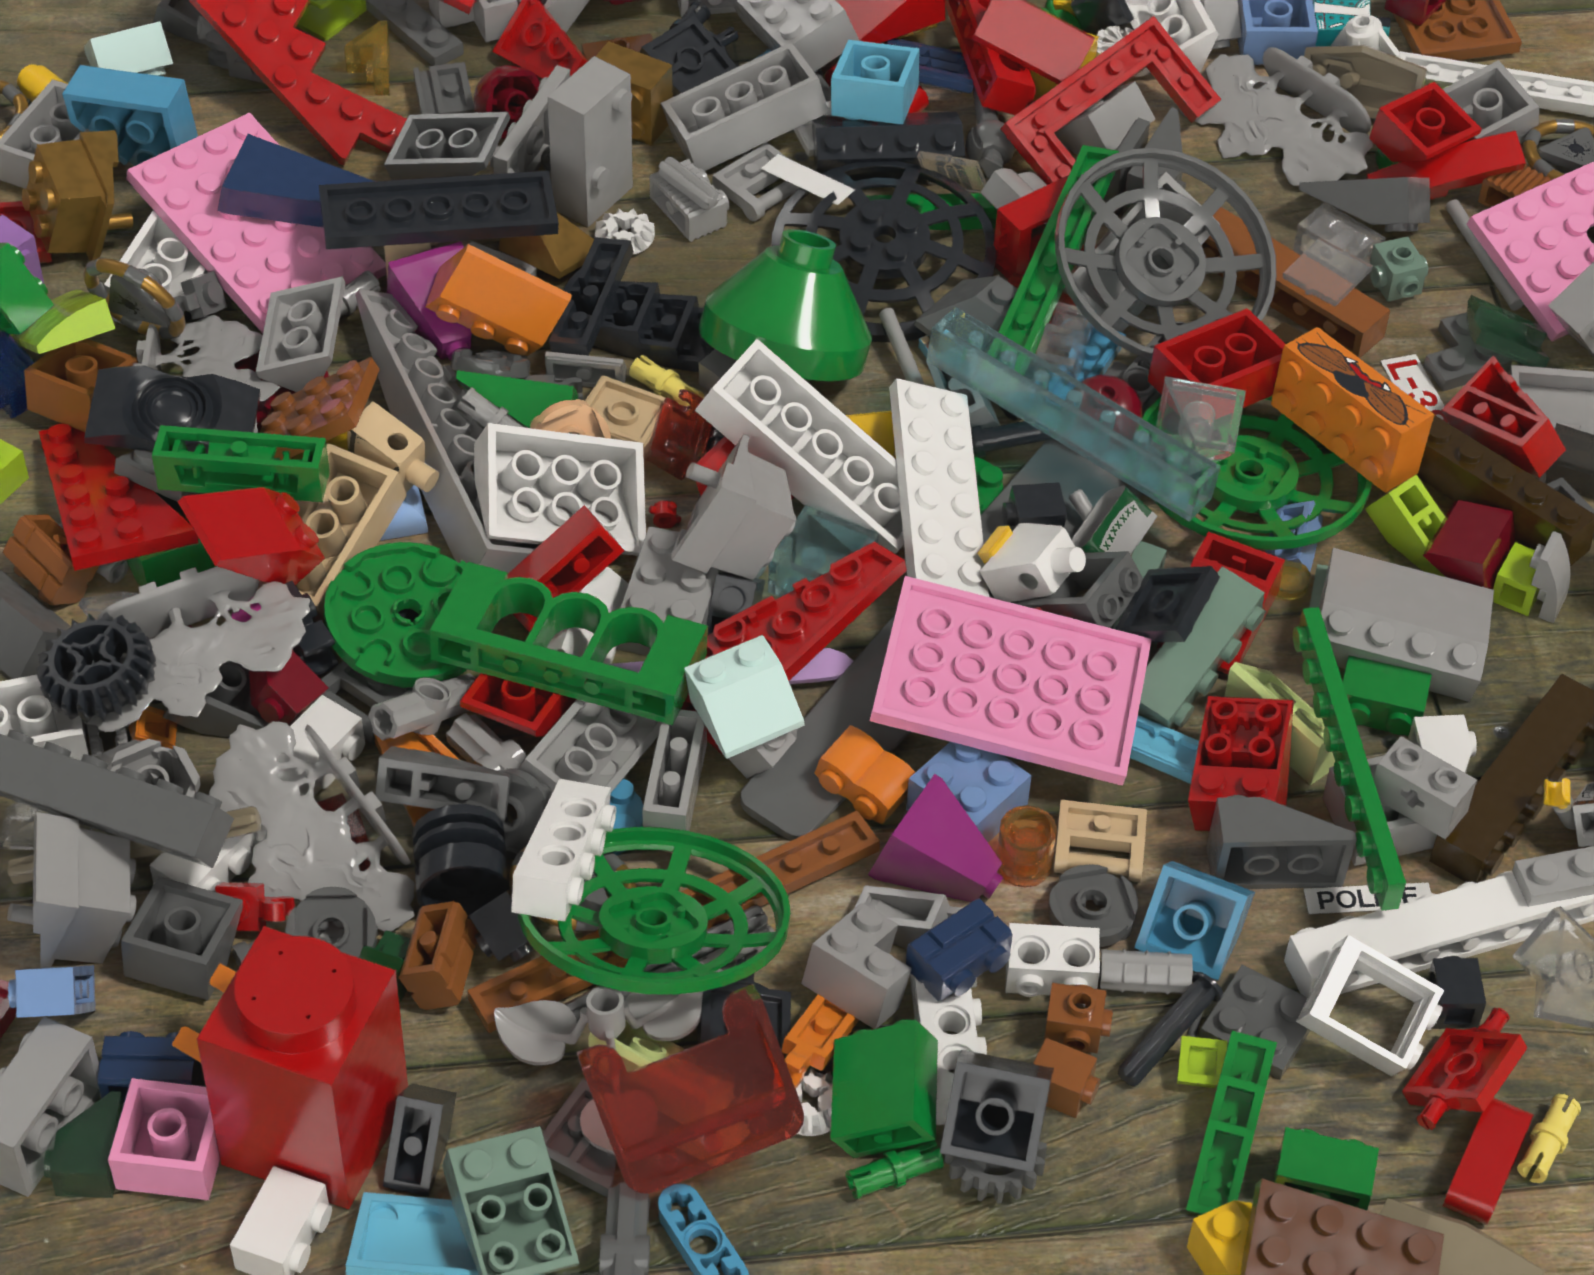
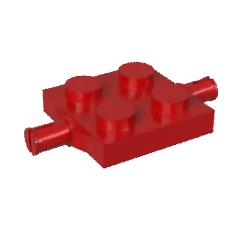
M1494 1007L1484 1023L1478 1027L1465 1030L1445 1029L1402 1090L1409 1105L1425 1106L1416 1119L1420 1126L1427 1130L1429 1128L1433 1130L1444 1112H1447L1449 1109L1484 1113L1528 1048L1520 1034L1500 1032L1510 1020L1509 1014L1504 1009Z

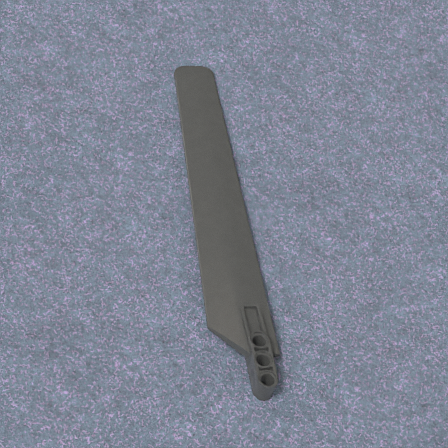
M1175 321L1176 325L1186 324L1184 322ZM1156 335L1147 347L1154 349V345L1164 342L1163 336ZM1138 355L1129 366L1115 361L1104 375H1113L1124 380L1137 392L1142 404L1143 418L1145 412L1162 395L1148 382L1152 359ZM1170 413L1161 422L1175 432ZM1062 422L1058 426L1060 439L1046 440L981 514L983 544H985L998 526H1004L1002 505L1004 502H1008L1012 485L1060 482L1067 511L1064 528L1071 539L1083 524L1082 518L1069 499V495L1078 489L1084 491L1093 507L1107 491L1123 485L1140 499L1146 493V490L1140 483L1134 466V444L1124 452L1111 456H1099L1100 451H1092L1088 448L1086 453L1079 450L1068 440L1062 427ZM1151 433L1146 444L1144 453L1145 467L1149 475L1162 476L1167 471V460L1171 446L1153 433ZM989 589V597L994 598ZM895 614L804 717L805 726L797 729V739L772 768L759 774L756 773L743 787L740 796V804L743 810L779 836L792 841L816 830L847 799L839 794H832L825 790L815 775V770L821 756L850 725L867 733L884 751L890 753L911 733L907 730L869 721Z

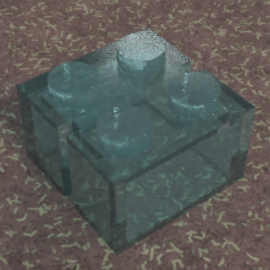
M805 505L796 518L793 531L788 537L782 539L774 552L772 561L769 564L768 592L781 597L793 591L792 584L804 578H807L809 582L829 572L830 564L872 542L879 544V533Z

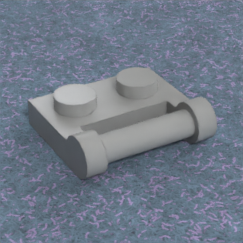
M768 142L712 175V185H714V188L717 190L721 189L727 198L743 209L746 217L752 222L762 218L766 210L789 197L800 188L785 181L759 198L754 196V194L780 179L761 168L777 154L786 157Z

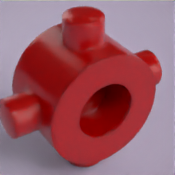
M659 501L648 509V513L653 514V524L659 528H671L676 523L679 524L682 517L677 515V504L673 501Z

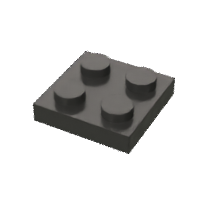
M1241 965L1223 993V998L1218 1001L1203 1024L1199 1037L1227 1040L1229 1043L1231 1032L1236 1031L1277 1042L1269 1075L1281 1080L1311 1031L1296 1022L1308 997Z

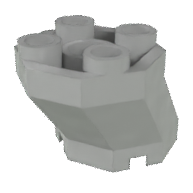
M134 739L104 752L100 760L109 764L107 770L118 773L120 767H126L146 776L144 782L156 785L158 779H162L180 786L184 789L182 794L192 798L195 797L201 785L200 776L186 750L177 746H173V749L162 747L161 742L146 739L140 741Z

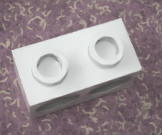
M1009 923L1013 937L1011 955L1006 963V993H1015L1026 997L1050 996L1052 983L1072 986L1082 984L1097 989L1100 973L1099 928Z

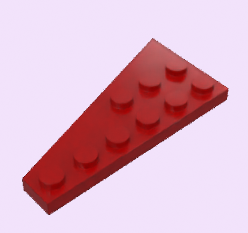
M57 424L49 429L39 431L74 571L199 543L197 534L191 524L153 490L139 485L127 477L115 474L114 469L117 457L103 445L85 443V432L75 429L68 424Z
M872 542L830 564V571L809 582L807 578H804L792 584L793 591L775 600L773 596H770L715 625L713 633L707 636V655L705 659L763 635L781 662L787 679L790 681L907 571L905 560L878 543ZM688 693L685 701L692 705Z

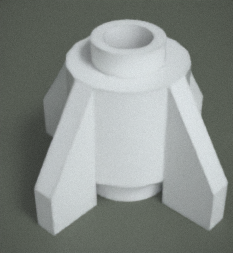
M1368 14L1358 15L1348 21L1331 45H1366L1400 58V52L1384 32L1380 20Z

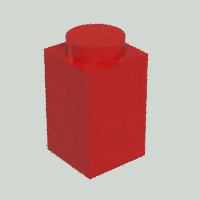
M263 926L197 1037L221 1165L266 1180L273 1166L325 1184L328 1202L349 1210L392 1131L397 1095L408 1087L396 970L343 953L335 946L321 939L308 936H293Z

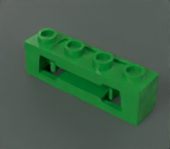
M160 425L152 452L158 490L215 493L265 487L278 493L285 492L296 501L323 503L330 474L326 438ZM185 440L209 442L208 454H206L204 444H198L194 452L188 451ZM278 447L304 450L302 459H290V452L287 450L282 452L283 460L274 458Z

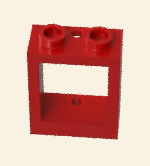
M1069 175L997 209L994 246L997 252L995 267L1014 286L1021 283L1043 234L1041 233L1031 238L1032 229L1049 221Z

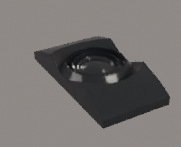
M145 365L99 369L84 441L88 444L153 451L160 425L254 432L261 392L260 389L215 374L193 377L175 376ZM185 440L188 451L194 452L198 444H204L206 454H208L209 442Z

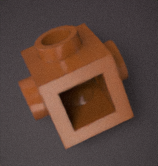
M1052 983L1044 1041L1045 1038H1049L1083 1053L1091 1052L1098 1054L1100 1037L1110 1036L1113 1010L1104 1008L1106 990L1093 989L1082 984L1072 986Z

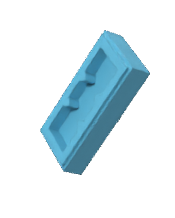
M1138 715L1130 758L1191 784L1199 740Z

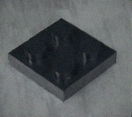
M1212 566L1148 569L1139 590L1135 592L1115 629L1151 638V643L1185 642L1192 632L1193 626L1205 604L1209 601L1220 576Z

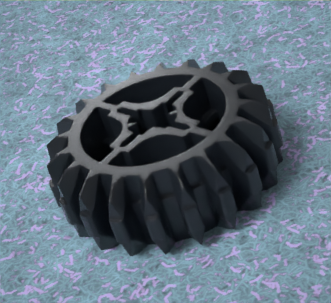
M105 612L99 620H96L89 613L86 621L82 623L72 619L71 628L68 630L57 628V639L45 640L46 651L38 654L40 666L36 670L38 672L37 678L41 684L40 689L44 697L48 698L52 707L58 713L64 712L70 720L80 715V718L88 723L94 715H97L98 718L105 722L107 714L113 711L122 716V707L127 704L137 707L136 695L148 694L147 683L155 680L153 668L156 667V657L152 650L153 646L148 636H145V633L137 626L136 622L129 623L123 615L113 620V617ZM123 653L127 654L124 663L122 664L120 662V657ZM70 671H72L74 676L72 677L70 682H68V675Z

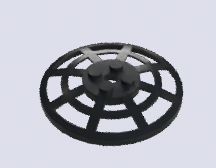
M898 161L850 163L822 173L855 189L848 198L856 207L844 218L824 215L834 204L832 202L837 199L833 191L815 207L812 214L790 213L804 197L811 193L799 188L784 204L776 218L772 233V246H777L780 244L785 226L807 227L806 231L816 234L818 228L840 231L839 246L835 248L833 260L836 262L845 260L850 267L861 273L858 284L850 281L848 283L863 317L869 301L895 303L916 299L922 313H924L935 304L930 292L944 284L955 272L957 266L977 275V278L992 277L997 259L992 223L983 207L967 190L937 171L916 164ZM869 172L903 174L900 179L872 178L856 182L849 177L853 174ZM918 177L933 182L952 192L966 204L949 206L936 193L915 183ZM874 187L896 188L891 200L878 199L870 201L862 191V189ZM913 192L930 201L938 209L920 214L916 209L907 205L906 202L910 193ZM978 217L985 235L986 254L984 262L963 253V231L959 219ZM947 221L952 233V247L930 240L929 226ZM880 235H887L894 240L882 243L875 238ZM928 254L946 261L934 275L924 281L917 271V268L923 264ZM903 276L909 286L893 290L873 289L876 278L894 279ZM865 321L872 335L871 342H890L882 323ZM915 321L899 323L906 341L917 340L927 336L926 333L914 326Z

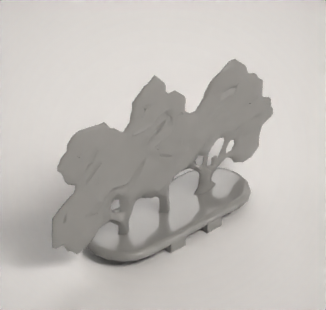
M1269 47L1263 53V64L1269 76H1259L1255 72L1254 61L1248 54L1231 57L1226 54H1220L1205 68L1211 87L1222 100L1195 122L1201 125L1209 123H1223L1225 125V130L1221 137L1217 139L1222 158L1236 157L1245 152L1250 155H1264L1272 147H1279L1283 149L1284 153L1282 170L1289 183L1293 186L1299 185V182L1337 181L1345 173L1358 174L1361 170L1368 168L1364 156L1373 147V144L1369 139L1370 136L1367 135L1371 130V121L1366 109L1356 97L1340 87L1339 78L1329 72L1322 76L1314 71L1313 62L1302 55L1295 59L1278 48ZM1257 82L1265 83L1259 89L1253 88V85ZM1277 86L1293 97L1276 93ZM1304 103L1326 118L1310 119L1301 113L1300 105ZM1313 123H1322L1319 128L1311 127ZM1327 125H1332L1328 129L1334 131L1332 141L1326 142L1322 138V132ZM1343 129L1351 133H1344ZM1341 134L1346 138L1343 143L1338 142V137Z
M207 315L201 317L197 322L185 324L182 334L171 339V341L176 342L179 346L166 355H161L159 333L153 324L148 326L146 340L137 341L136 353L138 363H133V366L145 365L161 371V364L176 363L183 368V377L215 374L258 388L261 392L260 401H265L281 388L269 381L260 380L256 372L251 369L237 370L234 367L235 363L255 355L260 350L263 336L258 332L250 331L246 325L238 321H222L218 316ZM186 341H193V342H194V343L189 344V345H187V346H183L184 342H186ZM192 347L200 348L199 352L194 355L178 357V355H184V350ZM190 360L191 364L186 365L183 364L181 361ZM257 422L255 423L254 433H258Z
M218 566L200 573L197 572L196 567L179 573L180 580L160 587L156 586L155 581L138 587L140 594L108 606L99 614L97 620L107 612L113 617V620L123 615L129 623L136 622L137 626L145 633V636L149 637L153 646L152 650L156 657V667L153 668L155 680L147 683L148 694L136 695L137 707L127 704L122 707V716L113 711L107 714L105 722L98 718L97 715H94L88 723L98 726L101 731L114 732L139 720L142 712L154 699L162 701L170 714L198 717L206 704V694L213 692L222 681L223 677L219 667L223 663L232 661L241 664L242 667L251 671H280L283 669L292 655V648L300 643L302 636L306 632L302 619L310 612V599L293 597L287 585L277 581L266 583L257 590L259 580ZM259 603L261 609L258 611L251 609L250 604ZM242 609L251 615V619L247 622L237 621L230 616L228 611L233 610V613ZM223 615L226 621L218 626L216 624L217 619ZM214 616V618L205 625L194 628L188 627V625ZM124 653L120 657V662L122 664L126 659ZM70 671L68 675V682H70V680L74 676L72 671Z
M273 721L266 727L258 730L242 724L238 725L236 731L229 737L230 749L216 758V766L213 771L215 783L211 787L209 795L222 801L220 809L225 812L254 806L261 816V825L267 831L266 839L257 843L253 848L252 864L256 868V872L250 876L248 883H264L265 897L290 896L300 901L306 899V895L312 891L323 887L349 889L369 906L375 916L377 928L382 931L392 932L414 917V910L410 904L414 898L415 882L406 875L387 872L379 865L381 850L387 846L402 864L408 865L411 862L396 837L384 823L386 817L381 802L372 791L365 796L359 788L361 786L356 769L345 756L338 761L319 735L308 724L305 727V734L319 755L317 763L306 762L294 756L293 749L296 744L294 730L287 723ZM285 753L291 760L288 762H278L277 757ZM296 768L295 771L298 775L306 772V777L297 781H283L278 777V771L280 769ZM326 774H333L351 798L336 811L323 810L314 799L313 789L315 781ZM308 783L309 789L306 795L301 796L299 786ZM359 808L379 837L375 841L355 844L351 840L347 816ZM368 857L371 863L370 867L365 871H360L358 865ZM331 921L328 922L326 930H320L319 936L326 938L328 943L334 944L337 938L343 937L344 930L338 929L336 922Z

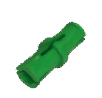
M929 1141L899 1153L891 1150L883 1153L884 1157L882 1159L847 1170L846 1180L850 1190L855 1188V1191H852L853 1197L858 1200L865 1195L892 1185L898 1189L906 1186L907 1180L943 1168L944 1162L940 1149L934 1150L937 1147L936 1141Z

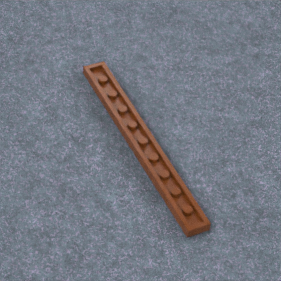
M857 810L756 858L771 869L782 882L786 893L789 894L879 852L880 840ZM731 869L707 879V881L719 886L727 893L748 882L745 877ZM691 889L681 891L697 900L702 906L713 901ZM760 892L740 904L744 911L753 905L761 907L769 902ZM723 913L708 920L707 929L730 918L729 915ZM598 930L577 940L600 938ZM612 951L592 954L607 963L624 968L628 962V959L620 957ZM567 955L576 961L589 965L576 955ZM540 956L468 989L467 993L468 1001L488 1033L497 1030L494 1016L495 1008L514 1007L540 1000L558 1002L594 984L566 973L551 964L543 956Z

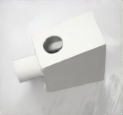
M1019 523L1013 530V534L997 553L989 559L980 570V573L995 599L1015 602L1050 596L1055 593L1071 572L1083 570L1086 558L1084 551L1079 547H1075L1066 529L1062 526Z

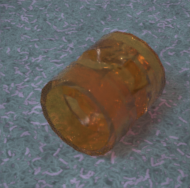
M1018 806L1009 810L1001 819L997 856L1001 860L1002 865L998 869V874L1004 877L1003 879L1014 886L1026 888L1039 885L1050 875L1057 827L1055 820L1047 811L1035 806Z

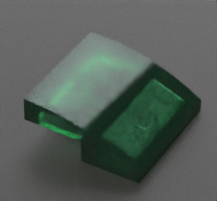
M1473 295L1470 296L1467 303V322L1469 333L1475 344L1529 367H1546L1550 358L1540 347L1547 333L1538 323Z

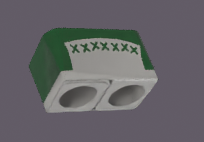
M1123 485L1107 491L1099 499L1071 540L1075 547L1081 548L1084 553L1129 551L1131 555L1158 516Z

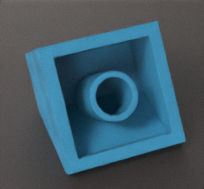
M1174 861L1166 863L1162 867L1134 948L1143 952L1148 950L1149 952L1167 953L1170 951L1171 953L1192 954L1193 971L1202 972L1213 979L1219 980L1241 934L1255 892Z

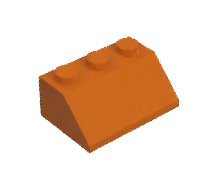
M468 244L439 267L425 307L436 312L437 317L446 322H457L471 329L472 334L479 338L492 339L505 345V349L510 353L529 356L544 345L569 304L572 294Z

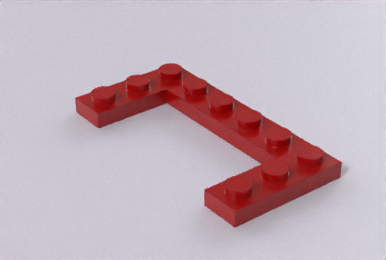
M1153 16L1009 119L1000 130L1033 171L1048 185L1069 175L1076 161L1055 134L1145 68L1150 71L1191 123L1216 106L1222 99Z

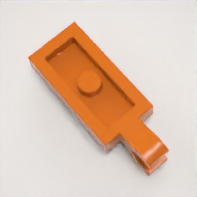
M818 994L784 1039L781 1052L787 1054L782 1065L786 1069L778 1079V1083L795 1091L809 1065L823 1071L834 1055V1040L848 1036L859 1019Z

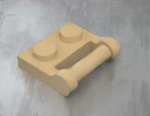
M1061 800L1053 873L1063 874L1065 871L1076 866L1094 864L1107 867V873L1122 875L1128 877L1129 881L1141 882L1147 809ZM1069 847L1130 853V858L1122 859L1069 853Z

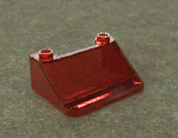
M753 984L732 992L726 998L722 1008V1016L728 1033L627 1072L621 1055L610 1046L595 1045L577 1052L582 1071L622 1176L632 1190L645 1194L658 1191L790 1139L800 1131L804 1122L803 1107L763 1000Z

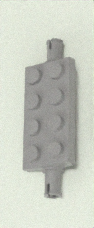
M556 65L550 76L542 79L534 99L526 102L522 116L517 123L513 122L510 125L505 141L501 146L496 147L490 159L493 174L533 172L539 169L542 164L541 155L545 148L549 146L547 96L570 77V69Z

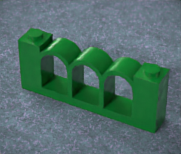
M468 562L430 628L431 659L673 725L689 693L684 668L704 660L707 655L708 625L667 615L663 623L655 613L637 607L620 608L609 613L607 606L599 598L588 593L570 592L553 598L551 591L543 583L532 578L515 577L508 579V572ZM526 613L537 617L525 642L491 632L498 621L509 614ZM582 628L594 633L582 657L547 647L556 633L564 629ZM638 643L650 649L639 673L603 662L610 650L620 644Z

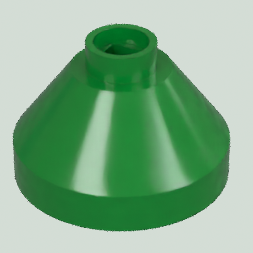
M795 229L783 231L779 245L770 246L711 291L706 297L699 325V333L710 346L728 357L738 360L754 341L758 339L803 379L817 381H841L859 376L864 371L872 341V335L841 265L833 260L836 244L822 235Z

